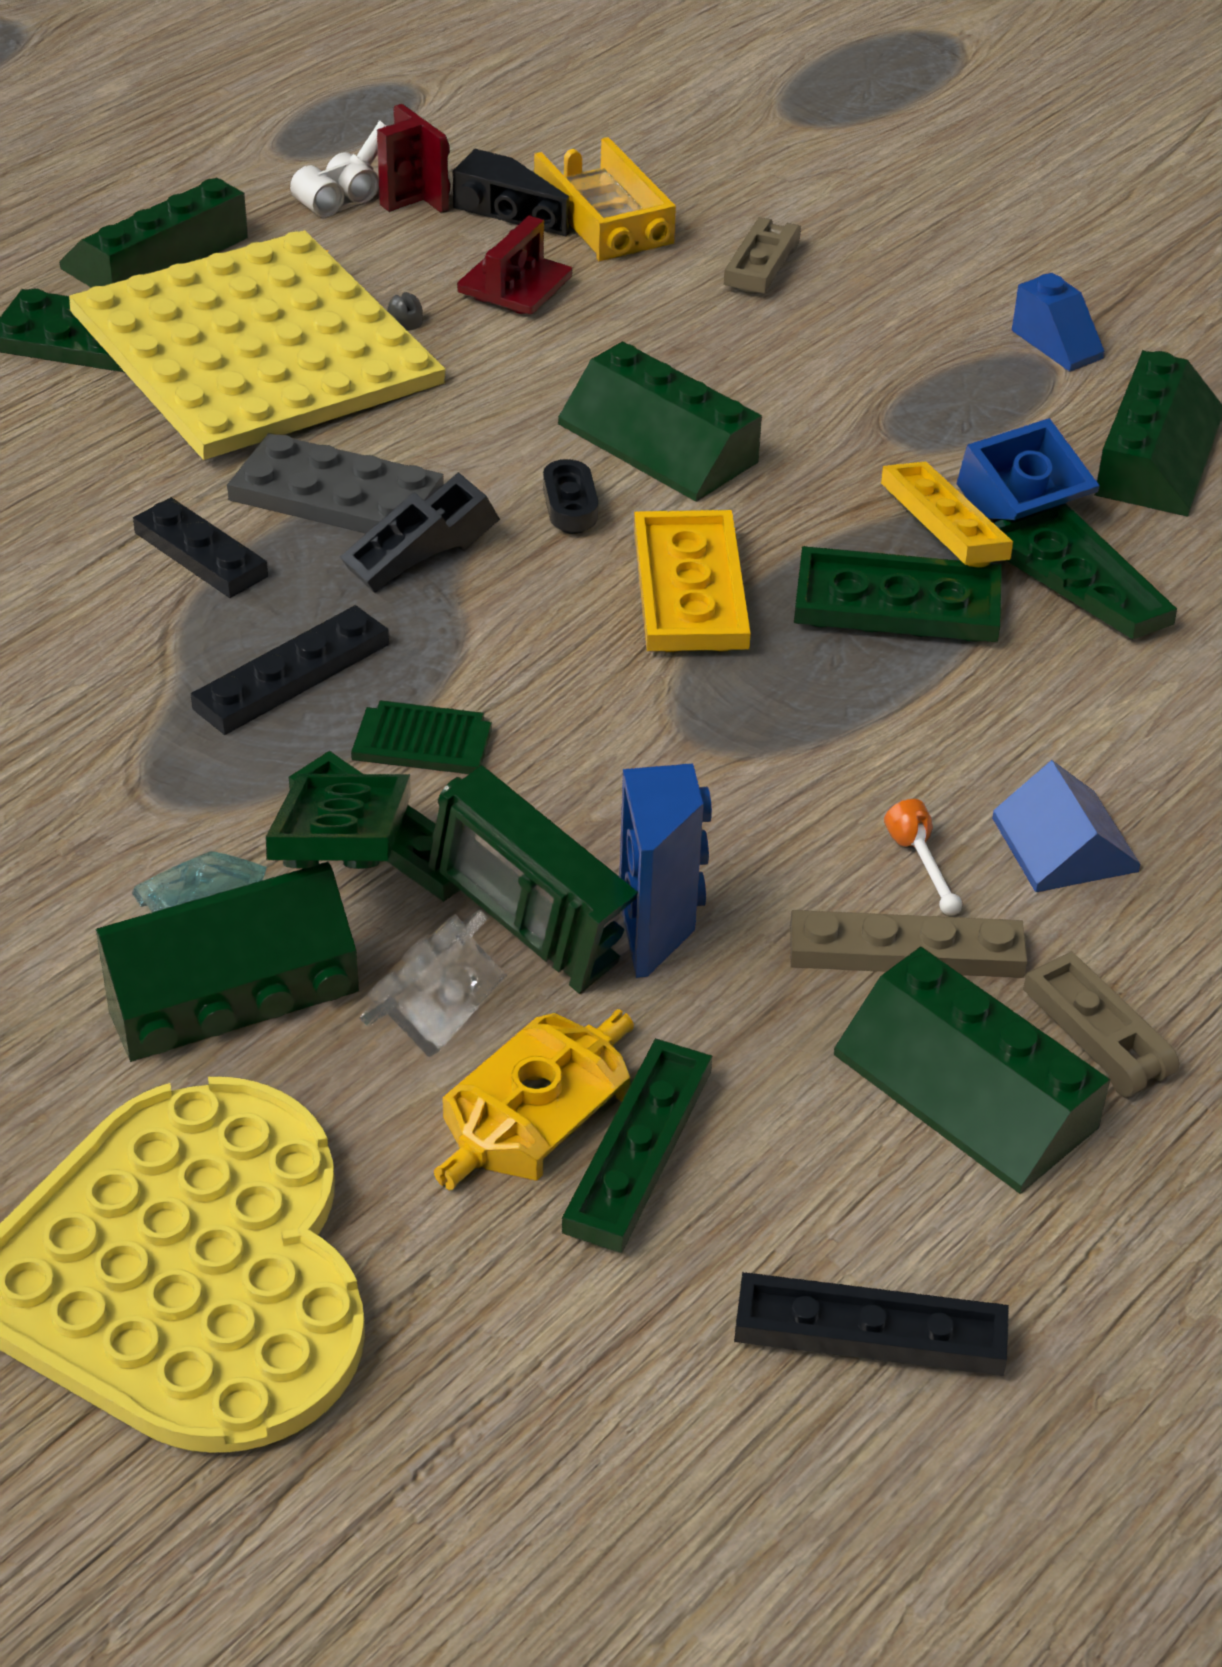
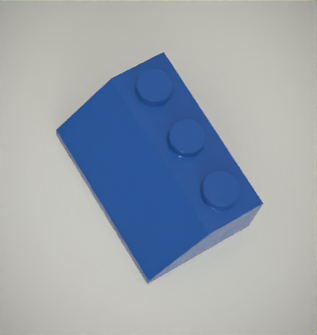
M693 763L623 769L619 877L638 891L637 899L622 910L636 978L648 977L695 931L697 906H705L706 904L705 880L703 872H699V865H706L709 862L708 839L706 831L702 830V822H711L712 805L709 788L707 786L699 787Z

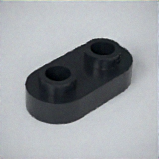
M561 459L549 463L543 470V492L551 523L556 528L569 534H579L592 528L598 521V497L590 468L586 464L572 459Z

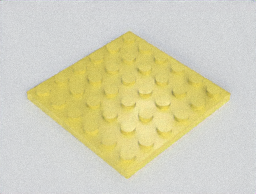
M305 230L290 232L285 236L254 242L246 247L224 253H214L206 258L184 264H174L163 270L145 275H135L127 280L105 286H95L87 291L69 295L70 311L203 460L262 442L268 433L285 435L444 384L445 368Z

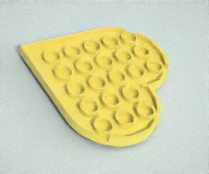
M208 1077L209 1085L193 1086L171 1091V1085L168 1083L146 1091L127 1101L105 1118L0 1223V1351L159 1442L189 1451L209 1453L235 1452L266 1446L293 1435L313 1423L329 1410L350 1384L358 1368L365 1339L363 1304L353 1271L339 1252L322 1237L318 1236L331 1211L335 1191L333 1160L328 1147V1138L323 1128L302 1104L284 1092L262 1083L232 1077Z

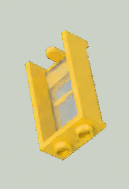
M609 137L601 138V168L582 172V155L576 149H570L564 155V175L542 152L534 153V173L569 196V224L596 253L598 261L674 244L676 205Z

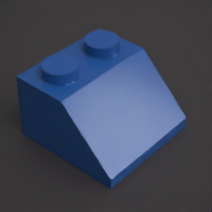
M1050 418L968 444L956 483L965 497L987 518L1016 520L1096 493L1100 486Z

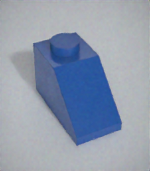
M1052 272L1018 285L1011 331L1069 372L1103 359L1104 349L1083 295L1079 290Z

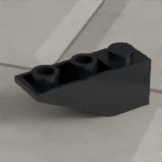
M474 149L453 170V208L518 225L528 216H533L544 220L545 232L565 237L569 234V196L512 157Z

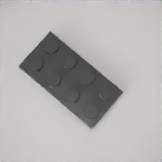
M268 433L229 481L227 490L229 501L368 533L412 493L415 492L424 501L427 500L444 485L443 473L425 470L419 466L404 465L379 459L373 455H361L336 449L330 445H318L293 439L287 435Z

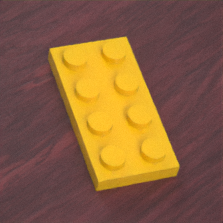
M732 510L634 511V535L647 651L677 652L750 649L751 632Z

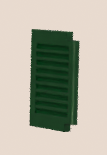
M380 700L377 708L366 707L351 751V759L470 774L483 763L492 731V722L484 721L483 712Z

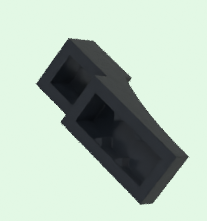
M458 472L425 501L415 492L412 493L343 553L340 558L355 576L376 593L403 571L434 554L457 546L465 551L496 524L500 518L488 497Z

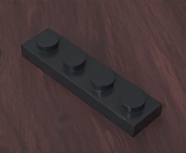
M354 605L190 693L192 710L222 734L226 735L388 646V628Z
M742 1272L734 1342L1004 1376L1007 1363L1009 1305Z

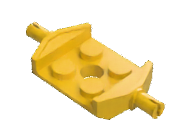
M617 1009L597 1028L590 1024L583 1027L556 1013L536 1017L443 1096V1118L459 1149L434 1169V1176L441 1186L446 1184L447 1190H453L475 1168L481 1167L489 1171L537 1181L543 1176V1159L612 1096L616 1095L617 1099L623 1101L630 1087V1076L622 1055L613 1046L634 1029L631 1017L627 1013L623 1015V1011ZM545 1078L551 1082L550 1085L539 1089L529 1088L522 1084L526 1079L540 1080Z

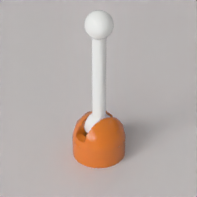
M907 799L895 804L887 811L884 817V824L890 836L898 845L916 848L941 897L939 903L940 910L947 916L957 915L962 909V900L958 895L951 893L925 843L930 838L933 830L932 818L925 804L919 799Z

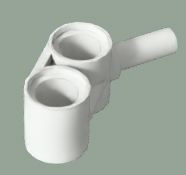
M379 120L357 155L346 152L339 153L330 160L324 171L312 165L299 169L291 180L290 190L292 195L317 216L323 218L370 201L376 195L379 188L378 175L373 171L374 167L371 166L378 155L377 129L387 125Z

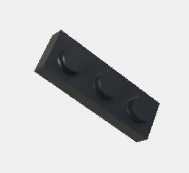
M172 497L155 504L153 507L133 517L135 534L228 598L239 594L268 577V567L265 559Z

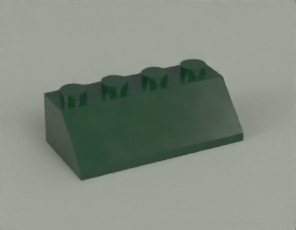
M217 177L204 180L199 186L181 194H174L164 202L148 209L139 210L133 216L114 225L104 226L98 232L81 239L59 261L60 269L92 288L127 280L135 275H145L163 270L174 264H184L209 257L211 254L218 253L248 238L245 193Z
M623 341L590 360L558 416V425L695 502L759 463L761 414Z
M1142 350L1102 450L1097 483L1100 486L1094 496L1189 516L1222 421V403L1188 359L1174 357L1172 354L1164 351L1150 352Z
M329 861L311 868H303L96 928L109 1014L130 1062L359 992L357 951L335 875Z
M921 946L879 977L834 1049V1056L1019 1194L1099 1129L1110 1084V1078Z

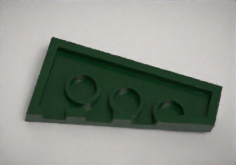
M1066 503L1016 520L1003 519L994 522L1013 541L1011 559L1006 561L1132 640L1175 624L1177 608Z

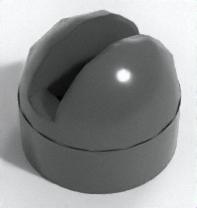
M404 292L401 296L395 295L391 298L387 311L407 331L414 330L422 325L423 309L415 295Z

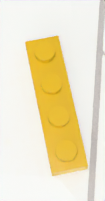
M925 461L883 466L881 484L957 556L962 563L972 567H985L990 562L1011 559L1013 541L929 463Z

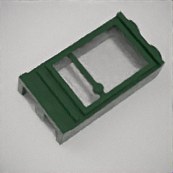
M483 765L463 779L456 777L451 780L438 797L439 810L436 827L431 836L433 843L428 867L434 872L440 868L439 872L545 962L550 959L553 962V968L557 972L563 970L571 977L569 986L581 994L619 962L620 955L611 947L619 941L625 929L616 921H612L605 927L604 925L637 899L638 891Z

